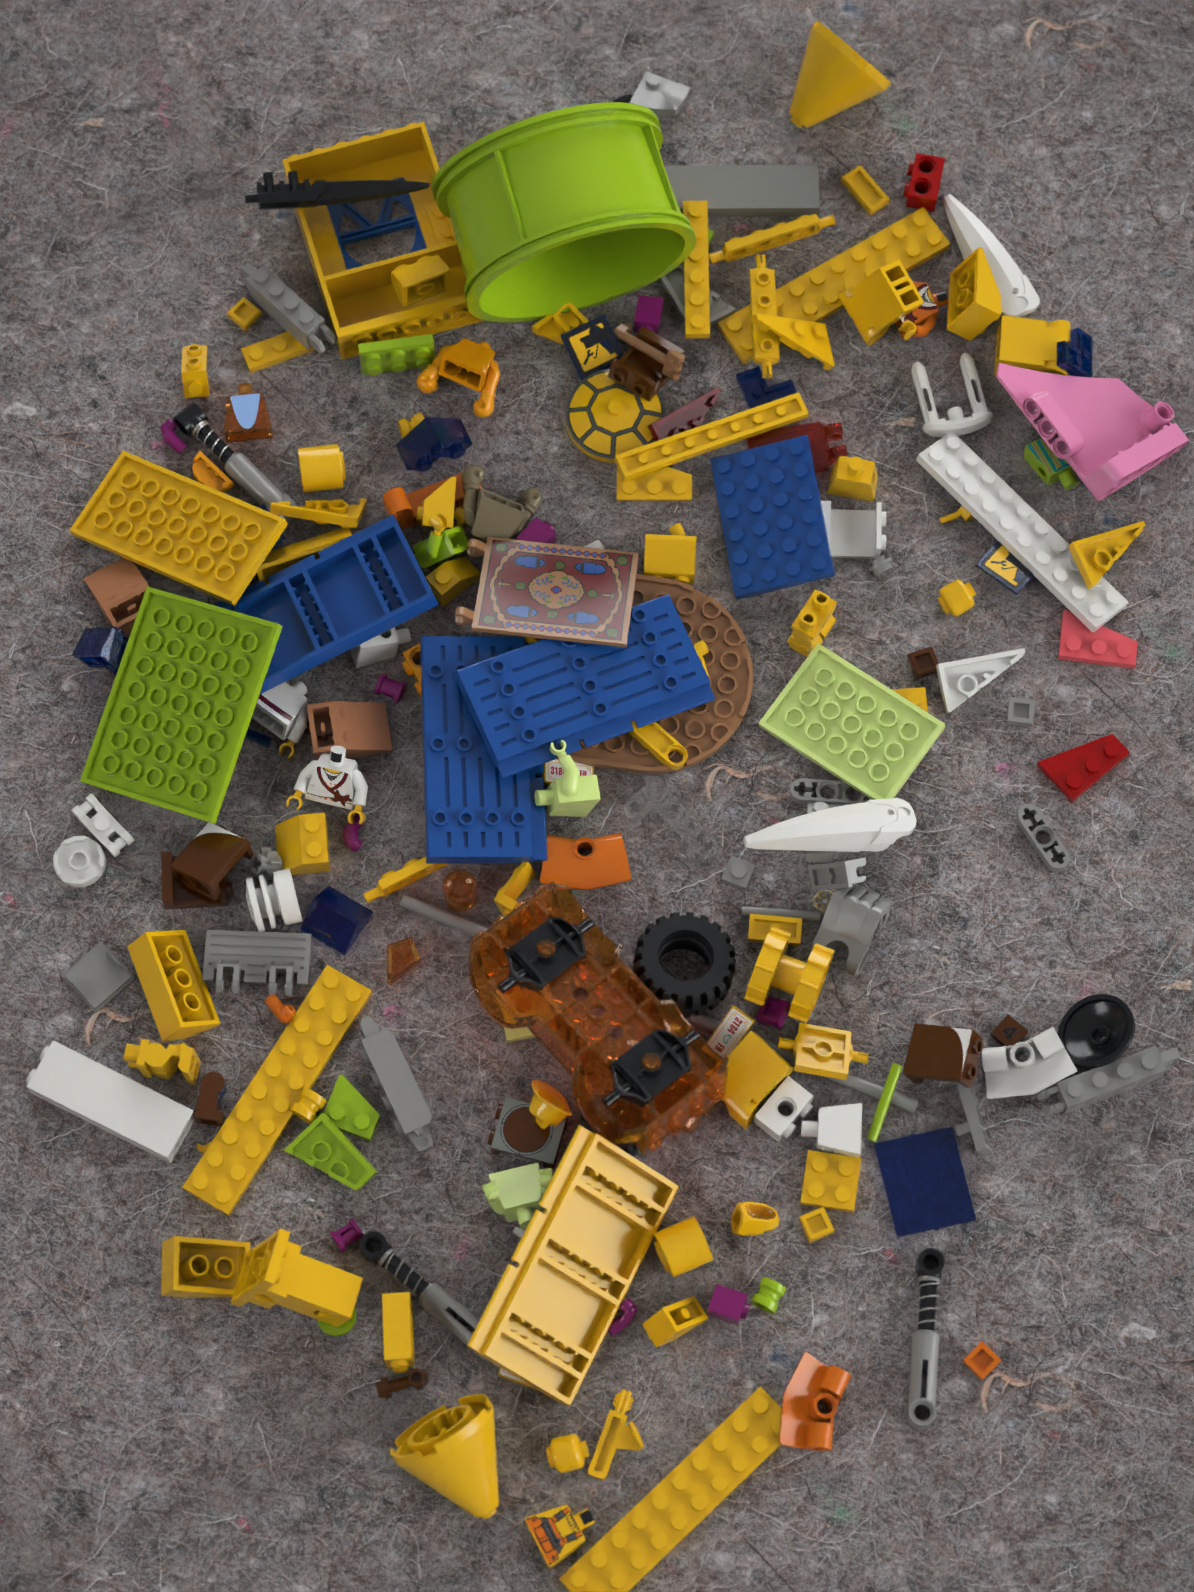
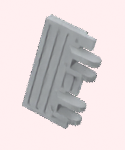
M206 929L202 981L214 982L215 972H217L216 993H222L225 972L233 973L231 989L233 993L239 994L241 973H244V983L267 984V974H270L269 995H275L277 991V974L286 975L285 995L292 996L294 975H297V985L308 986L312 934Z

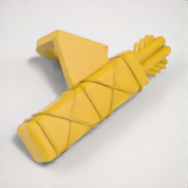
M622 1389L621 1393L618 1392L615 1395L616 1398L613 1401L615 1409H610L609 1414H607L604 1428L588 1467L589 1476L605 1480L617 1449L633 1451L644 1449V1444L633 1421L626 1425L628 1416L625 1415V1412L631 1410L632 1403L634 1402L632 1400L633 1397H631V1391Z

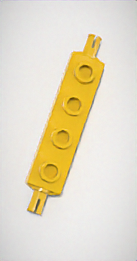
M817 214L802 215L794 221L788 223L781 222L766 230H756L745 237H734L724 243L721 251L709 254V262L713 264L724 260L726 263L818 234L822 228L835 225V218L833 214L820 219Z
M760 254L755 256L756 268L749 271L751 317L756 313L777 316L775 270L766 268V255L762 254L760 257ZM752 323L754 363L762 365V378L766 379L768 376V379L773 377L772 365L778 363L780 359L778 334L770 329L765 332Z
M426 856L419 860L417 858L412 859L404 865V868L396 872L391 870L383 874L375 888L363 893L364 899L368 904L379 897H386L449 864L426 863Z

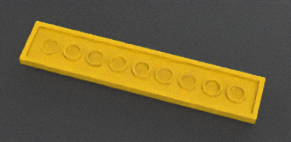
M922 207L776 289L777 316L819 323L845 308L837 293L856 286L879 268L897 260H900L906 272H909L950 249V242L925 208ZM748 305L717 322V328L743 365L754 359L751 305Z
M326 965L298 1008L295 1016L285 1028L182 1188L229 1217L293 1118L294 1114L290 1111L291 1107L300 1100V1093L304 1087L309 1089L313 1087L373 994L372 990L331 966Z
M760 1386L561 1576L559 1581L570 1592H629L780 1446L782 1408Z

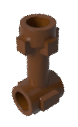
M414 1368L411 1369L407 1377L388 1381V1378L384 1377L380 1378V1381L375 1382L379 1398L385 1397V1399L392 1398V1392L413 1387L417 1391L423 1390L426 1382L429 1380L427 1373Z

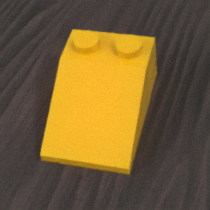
M980 247L971 253L949 275L947 330L969 341L982 334L986 327L993 321L998 320L1002 313L1001 294L985 253Z
M173 1236L163 1241L161 1296L181 1298L232 1297L245 1254L251 1249V1242Z

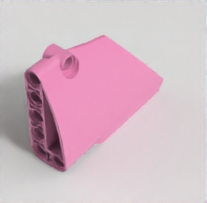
M1002 363L998 364L997 379L1052 452L1058 458L1066 459L1097 501L1102 500L1143 475L1190 441L1177 423L1172 424L1170 422L1174 418V411L1169 404L1158 402L1155 406L1150 405L1119 378L1068 376L1034 371Z

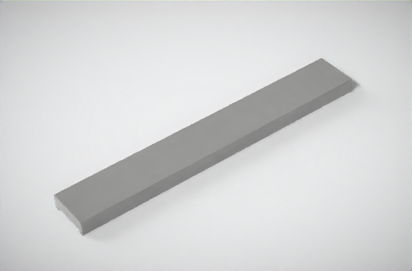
M664 165L682 214L683 201H708V217H778L812 214L819 216L818 165Z

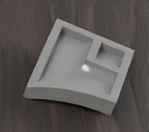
M646 71L629 103L647 107L657 116H675L686 102L691 87Z

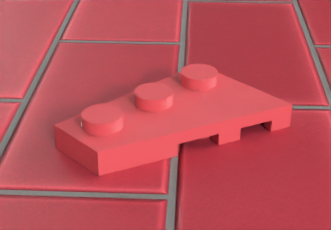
M1063 609L1058 659L1135 668L1138 641L1104 626H1101L1092 633L1071 611Z

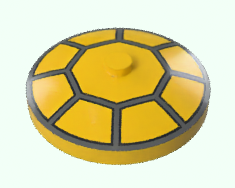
M605 369L587 376L573 389L566 405V426L570 438L583 453L598 461L616 463L614 459L615 455H617V450L626 452L655 442L647 426L665 416V406L659 392L649 402L608 377L610 369Z

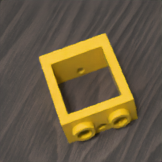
M410 1292L382 1294L384 1361L387 1369H392L393 1373L409 1372V1368H415L413 1302Z

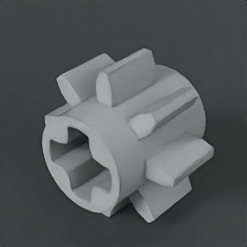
M260 848L259 853H254L250 860V868L255 877L263 875L265 880H273V872L282 870L283 861L281 856L278 855V851H272L271 848Z

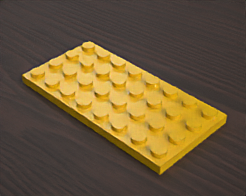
M122 451L69 531L79 539L235 606L288 523L286 519L126 451Z

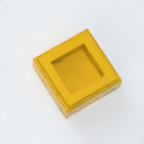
M243 297L227 312V316L246 332L262 316V311Z
M824 1206L798 1218L809 1243L835 1232Z

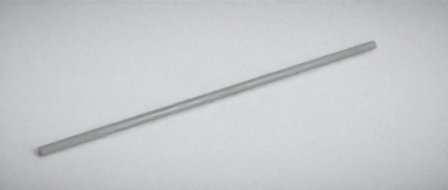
M404 894L401 899V907L505 949H509L520 941ZM539 949V953L541 955L549 956L552 954L543 949ZM578 963L573 964L564 971L574 977L653 1008V1002L647 1003L642 998L643 991H638L635 986ZM664 1009L661 1010V1012H664V1013L667 1014V1011H666V1010H664ZM675 1013L674 1016L713 1033L721 1023V1021L704 1014L696 1016V1013H691L690 1018H682V1014ZM763 1039L788 1063L794 1065L793 1050L777 1048L776 1043ZM848 1073L846 1080L824 1077L879 1100L884 1089L880 1085ZM895 1091L890 1101L891 1105L911 1113H915L919 1101Z

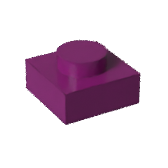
M768 996L765 1005L760 1007L755 1018L760 1024L781 1029L789 1014L791 1004L789 1001Z

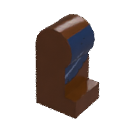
M217 1072L207 1073L203 1077L194 1118L200 1124L222 1127L225 1115L223 1111L219 1110L221 1098L227 1091V1085L223 1076Z

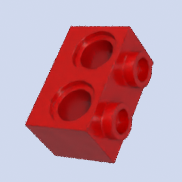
M916 153L915 162H909L907 176H911L910 183L905 182L903 197H907L906 207L914 209L924 207L926 211L935 212L945 158ZM921 170H927L929 173H924ZM917 191H923L925 194H919Z

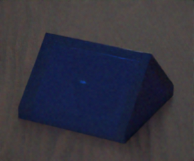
M328 886L312 899L300 929L305 933L312 934V937L346 956L372 916L373 911Z

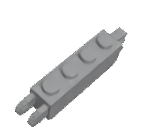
M249 263L241 267L245 285L252 299L307 350L313 347L319 353L325 351L324 344L322 343L324 338L332 345L337 342L335 334L326 326L325 319L265 265L258 270Z
M364 1016L360 1020V1028L364 1039L361 1040L363 1048L359 1050L365 1065L370 1063L374 1070L370 1075L376 1088L381 1086L385 1093L381 1098L387 1111L393 1110L396 1119L392 1120L398 1135L403 1133L406 1140L410 1139L419 1154L434 1148L429 1131L434 1123L433 1116L393 1032L387 1029L380 1031L373 1017Z
M1153 1046L1113 1061L1108 1065L1097 1067L1057 1082L1055 1087L1037 1094V1098L1039 1101H1044L1057 1096L1060 1102L1046 1107L1043 1110L1045 1116L1061 1111L1070 1113L1163 1077L1165 1072L1170 1071L1169 1065L1178 1062L1181 1056L1177 1047L1162 1052L1161 1047Z

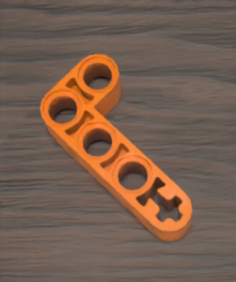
M463 472L452 476L456 477L454 510L457 507H463L465 494L462 483ZM449 478L408 494L405 493L402 487L388 490L383 495L384 509L388 517L394 514L401 530L420 524V521H416L417 506H422V501Z

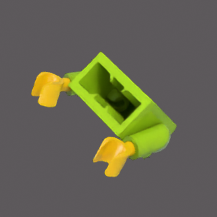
M457 507L454 511V519L458 522L456 525H453V528L445 530L449 523L447 518L441 513L434 514L430 518L429 524L435 530L430 532L429 538L413 545V554L419 566L421 565L423 569L468 550V538L462 527L465 524L462 507Z

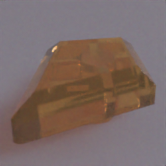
M412 936L387 945L388 985H391L421 962Z

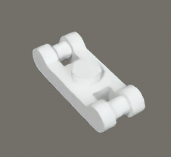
M90 793L85 798L86 801L80 806L76 805L71 811L115 858L121 853L120 850L125 845L129 846L135 840L100 804L97 798ZM94 809L97 814L90 819L86 814ZM115 834L119 836L114 842L109 840Z

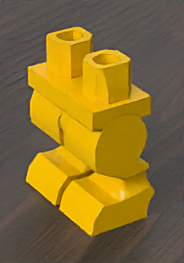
M815 589L791 625L793 631L787 640L789 647L808 657L817 643L821 644L823 642L822 638L825 639L836 622L832 614L836 609L837 601Z
M141 1039L140 1045L126 1044L124 1060L128 1062V1067L140 1070L143 1077L152 1078V1074H154L159 1079L169 1080L180 1069L186 1081L196 1087L201 1061L194 1048L187 1046L184 1042L177 1045L169 1044L167 1049H165L159 1043H151L149 1040Z

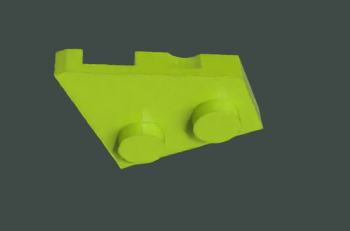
M339 1074L324 1113L340 1131L371 1142L381 1118L380 1114L343 1075Z

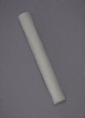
M742 906L741 917H750V914L802 918L804 921L820 922L821 911Z

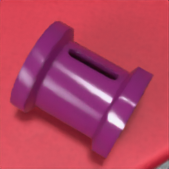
M383 673L376 683L374 694H383L394 699L395 703H399L405 694L407 682L402 681L400 683L389 678L386 673Z
M353 1218L349 1219V1223L336 1232L333 1230L329 1232L342 1253L346 1251V1247L358 1239L361 1240L364 1236Z

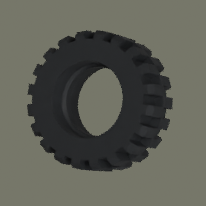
M679 912L670 913V918L666 919L665 916L657 918L656 925L650 923L645 928L644 934L640 935L637 948L635 949L633 977L636 978L635 985L637 990L643 991L642 998L647 1003L653 1002L654 1009L659 1012L664 1009L667 1011V1015L673 1017L675 1013L682 1014V1018H690L691 1013H696V1016L705 1014L707 1007L709 1010L716 1008L719 1000L723 1001L727 996L736 966V959L734 957L736 952L734 945L730 944L731 938L727 932L721 933V926L717 922L711 924L708 922L709 917L701 915L700 918L693 916L694 912H686V915H679ZM688 949L704 958L708 964L709 971L696 980H678L663 970L659 960L665 953L671 950Z

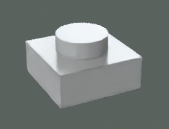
M1009 697L1006 724L1032 727L1035 700Z
M731 856L721 882L746 891L756 865Z

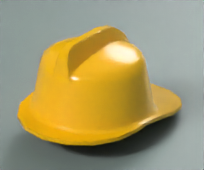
M541 1080L532 1081L534 1094L529 1105V1111L536 1117V1123L540 1128L545 1129L548 1125L558 1126L568 1115H573L565 1098L554 1087Z

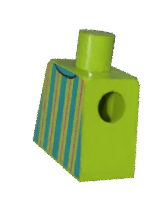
M1043 438L1025 446L1023 457L1047 485L1060 480L1065 490H1070L1079 483L1074 475L1075 471L1066 459L1058 458Z

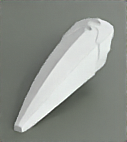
M951 194L944 196L942 199L944 209L964 260L978 247L982 248L1001 294V315L1021 317L1034 312L1039 306L1040 298L1027 276L1022 274L1005 248L970 210Z
M899 798L876 799L797 816L745 836L743 842L745 847L752 849L878 852L887 849L890 844H894L900 837L910 835L914 831L917 821L914 810L907 801Z

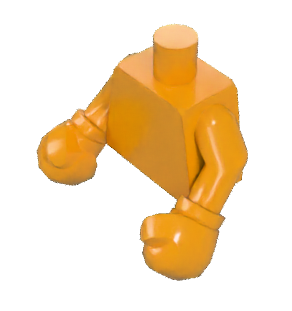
M462 339L457 344L443 346L433 362L428 364L427 368L418 375L416 380L417 387L424 394H432L438 390V378L442 375L481 393L479 399H476L473 405V413L478 418L489 417L494 411L495 390L500 378L498 363L494 361L495 352L491 350L490 345L486 341L476 343L469 339Z

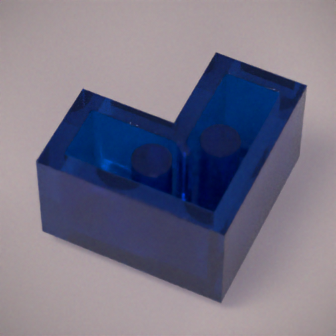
M426 417L398 442L396 447L407 470L425 472L440 457L452 459L462 457L465 451L472 445V442L461 419Z
M110 626V628H85L72 655L90 668H106L116 675L128 638L124 636V632L114 626Z

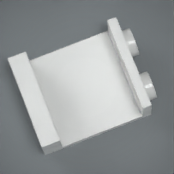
M821 501L832 558L876 559L880 557L881 550H886V535H882V527H886V512H882V502L876 503L875 510L831 509V501Z

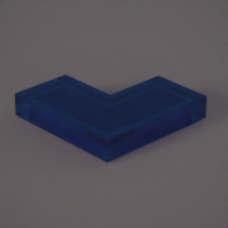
M1080 328L1072 329L1071 345L1066 341L1057 343V366L1072 376L1092 378L1093 337Z
M759 366L736 374V380L749 409L797 393L792 379L768 387L765 379L762 378Z

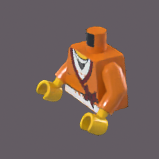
M912 281L924 303L896 322L902 339L909 340L910 337H926L936 325L939 314L938 307L948 304V298L944 290L932 294L926 282L918 283L917 281Z

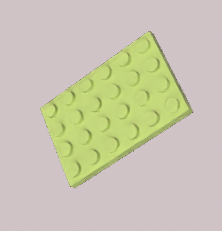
M817 643L758 723L760 728L871 800L894 798L945 729V723Z

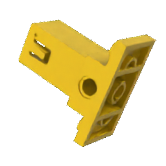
M280 1228L245 1254L230 1304L241 1307L247 1302H251L267 1309L277 1304L335 1327L341 1326L352 1318L363 1278L300 1254L302 1246L288 1241L290 1232Z

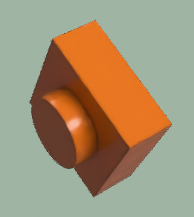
M981 1341L962 1362L983 1381L1002 1360Z

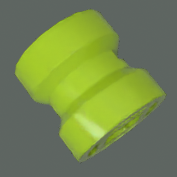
M762 1277L759 1283L760 1289L758 1293L753 1295L750 1302L767 1313L775 1314L778 1308L777 1302L779 1298L784 1296L786 1288L773 1279Z

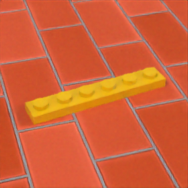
M683 201V214L689 219L696 236L695 247L684 260L685 339L710 338L708 201Z

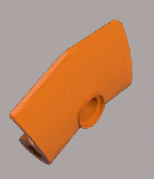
M621 832L592 839L588 837L574 839L554 835L547 836V861H543L541 884L578 890H592L632 880ZM582 848H588L592 853L588 856H582L578 851Z
M807 1352L803 1354L783 1394L780 1445L812 1451H832L834 1414L851 1379V1375L848 1372L833 1365L827 1367ZM818 1401L826 1404L828 1408L827 1414H822L818 1411Z

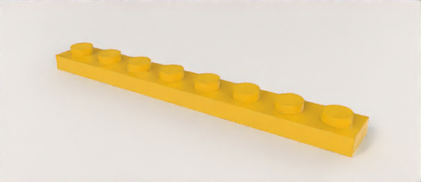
M798 392L615 455L614 460L623 480L626 481L808 418L809 412Z

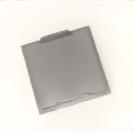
M101 941L61 975L95 1014L135 980V977Z

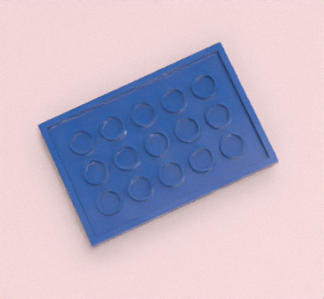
M808 435L710 459L734 594L737 600L835 576Z

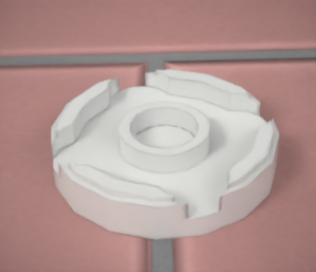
M73 836L64 840L57 851H55L53 867L58 878L66 885L74 888L86 887L94 884L102 876L106 867V857L102 847L91 838Z

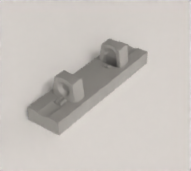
M942 1081L943 1086L946 1088L957 1085L968 1122L955 1126L957 1135L960 1138L972 1135L978 1153L981 1155L991 1153L992 1150L973 1086L966 1088L958 1082Z

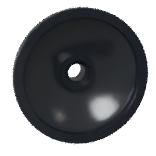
M1096 994L1078 1001L1066 1012L1059 1025L1058 1036L1073 1064L1084 1068L1102 1067L1117 1060L1128 1049L1135 1033V1019L1127 1004L1118 997L1108 994Z

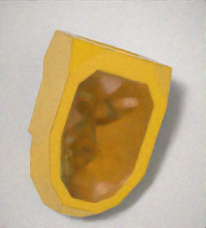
M746 1201L736 1204L731 1215V1228L733 1234L739 1236H756L774 1230L778 1227L780 1219L774 1208L763 1203Z

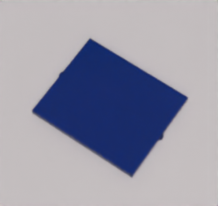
M953 1127L874 1143L897 1238L931 1230L938 1231L940 1228L976 1221Z

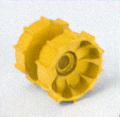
M772 927L755 963L744 999L763 1006L772 987L778 988L794 995L788 1016L807 1023L821 992L835 950L816 943L807 963L785 955L791 934Z

